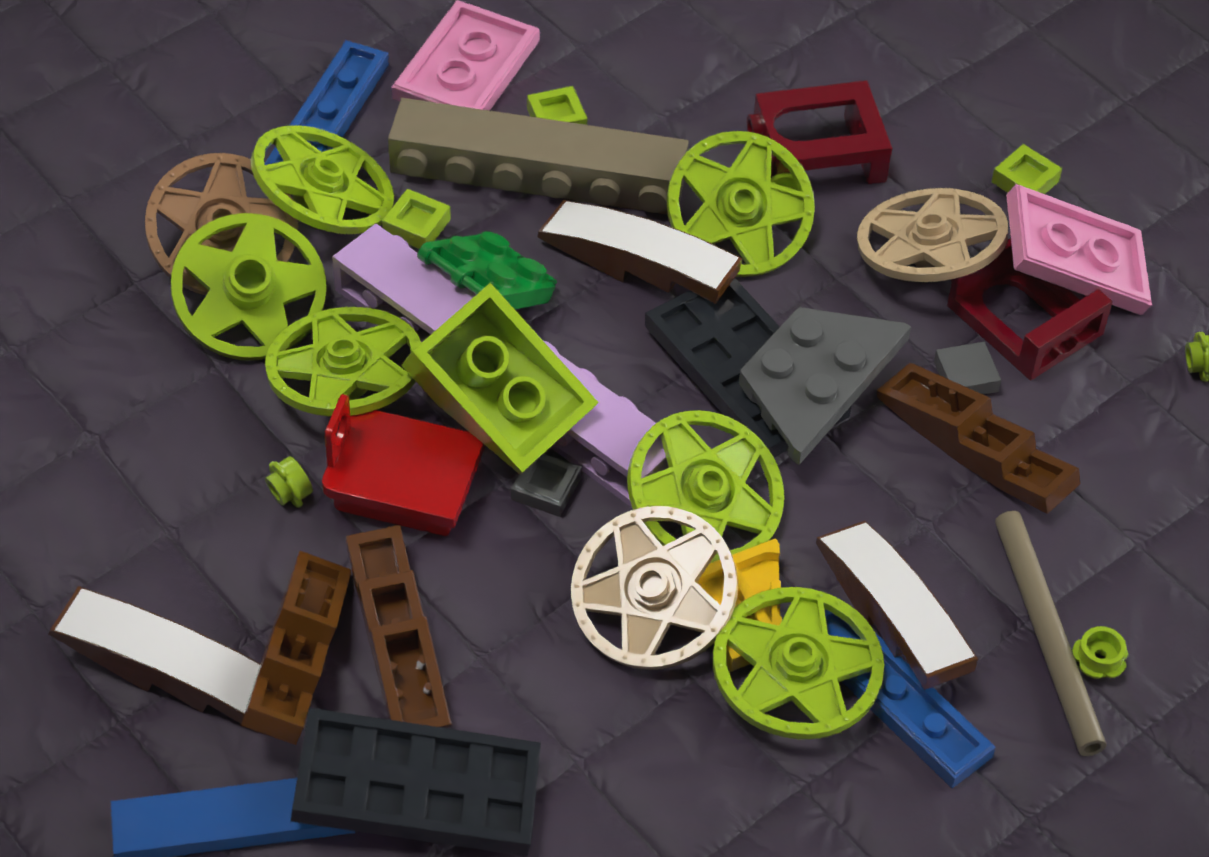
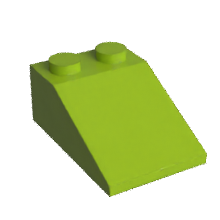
M491 283L419 344L402 364V367L440 408L519 474L524 472L599 403Z

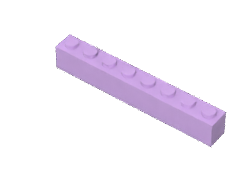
M374 224L332 256L334 283L337 292L358 307L378 309L403 319L416 331L421 343L476 295L468 288L459 289L450 281L451 276L435 264L426 265L417 258V252L411 249L403 238L390 234L378 224ZM544 341L599 402L550 448L570 463L582 466V472L632 507L627 485L630 459L638 442L656 423L641 413L629 399L622 396L619 397L599 383L590 371L578 368L561 356L552 344ZM660 436L646 453L641 478L669 468Z

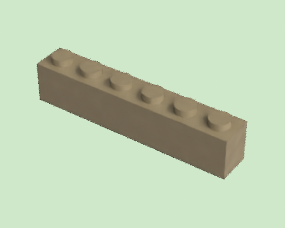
M401 97L389 134L388 144L390 173L668 215V185L676 166L688 151L689 140ZM682 178L681 187H680L679 205H680V200H681V196H682L683 186H684V182H685V180H684L683 178Z

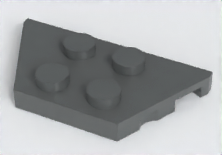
M798 307L740 370L739 385L750 401L760 407L761 417L770 430L777 429L789 446L788 456L791 460L800 465L909 340L911 326L903 322Z

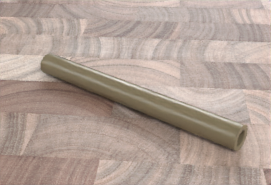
M1018 511L1002 513L996 518L995 524L1077 749L1082 756L1095 755L1103 751L1107 743L1024 521Z

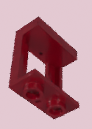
M867 80L756 93L754 113L747 115V132L766 136L784 146L799 161L805 171L861 164L868 184L887 182L892 146ZM845 106L844 119L850 135L808 141H793L781 136L774 128V122L782 114L789 112ZM771 154V178L781 173H790Z
M1008 238L1002 253L990 264L966 276L951 279L952 284L947 306L1031 381L1103 335L1113 301L1099 289L1080 300L1067 288L1014 270L1011 238ZM995 285L1014 286L1025 292L1053 318L1024 335L1022 340L983 303L982 295L988 288Z

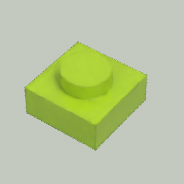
M573 86L527 95V110L530 117L587 125V116Z
M1023 144L994 168L991 182L1007 193L1017 184L1046 194L1059 182L1062 168Z
M406 189L382 220V226L390 234L403 238L408 245L420 249L424 243L436 240L451 220V209L447 204Z

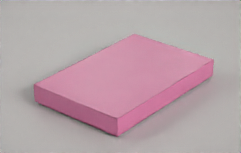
M456 0L393 84L392 99L400 101L402 97L490 111L540 41V29Z
M1016 184L1006 196L1014 270L1086 296L1099 289L1113 301L1112 305L1139 315H1143L1152 306L1141 230Z

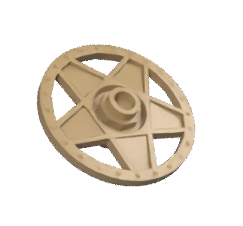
M950 188L923 189L893 197L872 209L862 220L857 232L860 255L870 267L886 276L913 282L945 281L976 272L990 264L1002 253L1009 237L1007 217L996 203L977 193ZM925 203L918 212L901 211L905 207ZM959 203L981 210L986 215L960 214ZM872 230L890 239L876 252L872 249L869 242ZM992 240L988 247L970 258L967 246ZM913 263L916 265V267L907 266Z
M650 506L634 509L615 517L602 526L589 539L580 553L571 583V600L576 620L593 646L617 663L632 668L648 670L680 665L695 658L715 642L717 634L731 618L738 592L736 565L721 535L699 516L668 506ZM672 521L693 528L694 531L662 546L643 522ZM615 536L618 567L586 579L595 556ZM717 552L724 573L721 606L697 583ZM587 611L622 616V650L615 647L598 633ZM670 625L703 632L699 637L680 649L654 655Z

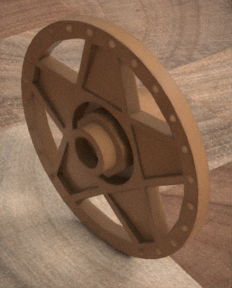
M211 153L196 156L176 165L155 186L146 208L145 233L149 249L155 261L170 278L175 259L186 240L199 228L217 218L238 213L262 214L279 219L298 230V220L284 212L270 199L247 197L242 170L253 175L251 159L228 153ZM213 167L203 192L171 187L189 173ZM285 193L289 198L293 200L290 194ZM157 213L183 232L169 258L164 252L157 235ZM245 227L221 231L202 242L201 245L232 252ZM285 239L283 248L276 257L277 261L289 262L293 254L295 245ZM184 269L183 287L193 292L207 295L209 290Z

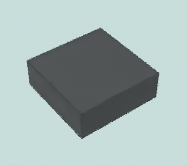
M985 342L936 350L934 363L940 376L981 394L999 392L1002 380Z
M543 453L524 472L518 475L511 488V500L561 517L581 479L582 466Z

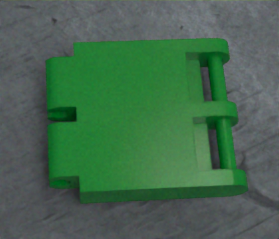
M485 231L477 235L453 236L450 239L426 242L417 253V258L426 265L435 264L451 276V283L459 289L468 288L477 295L491 283L514 309L549 303L557 283L556 279L546 273L547 270L541 263L530 258H524L509 247L510 243L504 237L493 232Z

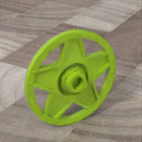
M299 125L277 127L263 134L252 152L251 169L261 190L284 212L312 227L333 233L360 234L364 233L374 224L381 226L382 220L393 207V188L380 165L361 148L331 132ZM308 141L318 142L333 149L321 152ZM274 144L284 161L265 165V151ZM361 166L376 183L378 190L356 177ZM285 193L292 194L293 200L289 198ZM345 208L371 214L362 219L342 220Z
M728 131L701 140L681 158L668 185L667 211L671 227L694 235L711 244L730 239L746 263L741 264L740 271L736 277L763 275L787 263L803 246L813 224L814 195L804 168L784 146L757 133ZM745 144L730 168L700 156L718 146ZM771 154L790 171L799 191L771 183ZM682 178L703 202V205L686 225L683 223L679 205ZM801 220L800 227L792 243L774 257L772 226Z
M238 213L227 215L210 221L199 228L181 247L175 259L171 275L173 306L186 331L210 351L237 360L266 359L267 351L273 340L288 327L284 309L285 304L315 294L308 314L310 315L323 310L326 297L324 268L312 244L294 227L279 219L262 214ZM245 227L232 252L201 245L202 242L221 231ZM274 232L295 245L309 265L277 261ZM184 269L209 290L193 316L188 311L182 292ZM242 323L262 346H236L214 337ZM312 330L307 331L292 341L286 350L296 347Z
M339 307L319 311L295 321L273 340L265 359L267 380L273 392L282 401L300 411L321 416H332L340 395L344 394L349 396L350 416L371 412L396 401L416 383L407 371L390 360L389 357L406 343L412 352L421 344V340L416 331L403 319L378 309ZM345 321L369 322L379 326L356 332ZM309 330L313 331V344L286 350L292 341ZM282 378L311 381L309 397L303 396L288 387ZM367 390L378 392L365 398L356 399L364 395Z
M701 410L684 411L670 415L657 422L645 433L635 447L630 459L627 485L633 510L650 506L674 507L699 516L714 527L721 537L726 525L758 534L757 537L743 547L730 550L732 555L769 541L779 525L784 507V487L777 463L769 449L755 433L728 416ZM690 425L711 426L733 435L734 438L711 449ZM660 436L669 468L641 478L646 453ZM757 459L768 482L770 505L745 483ZM658 521L643 522L662 546L676 540L661 527ZM681 525L683 536L694 531L693 528ZM718 552L710 563L720 560Z
M783 587L753 595L734 608L731 618L716 636L713 650V670L718 688L727 703L738 715L753 726L785 738L817 739L840 733L853 726L867 714L876 701L882 685L884 657L880 642L873 628L852 606L822 591L802 587ZM791 603L779 626L746 618L764 607ZM824 609L847 622L862 640L828 635ZM727 645L754 666L738 691L733 685L726 666ZM871 672L865 693L852 708L846 711L838 682ZM793 701L814 723L787 722L764 713Z

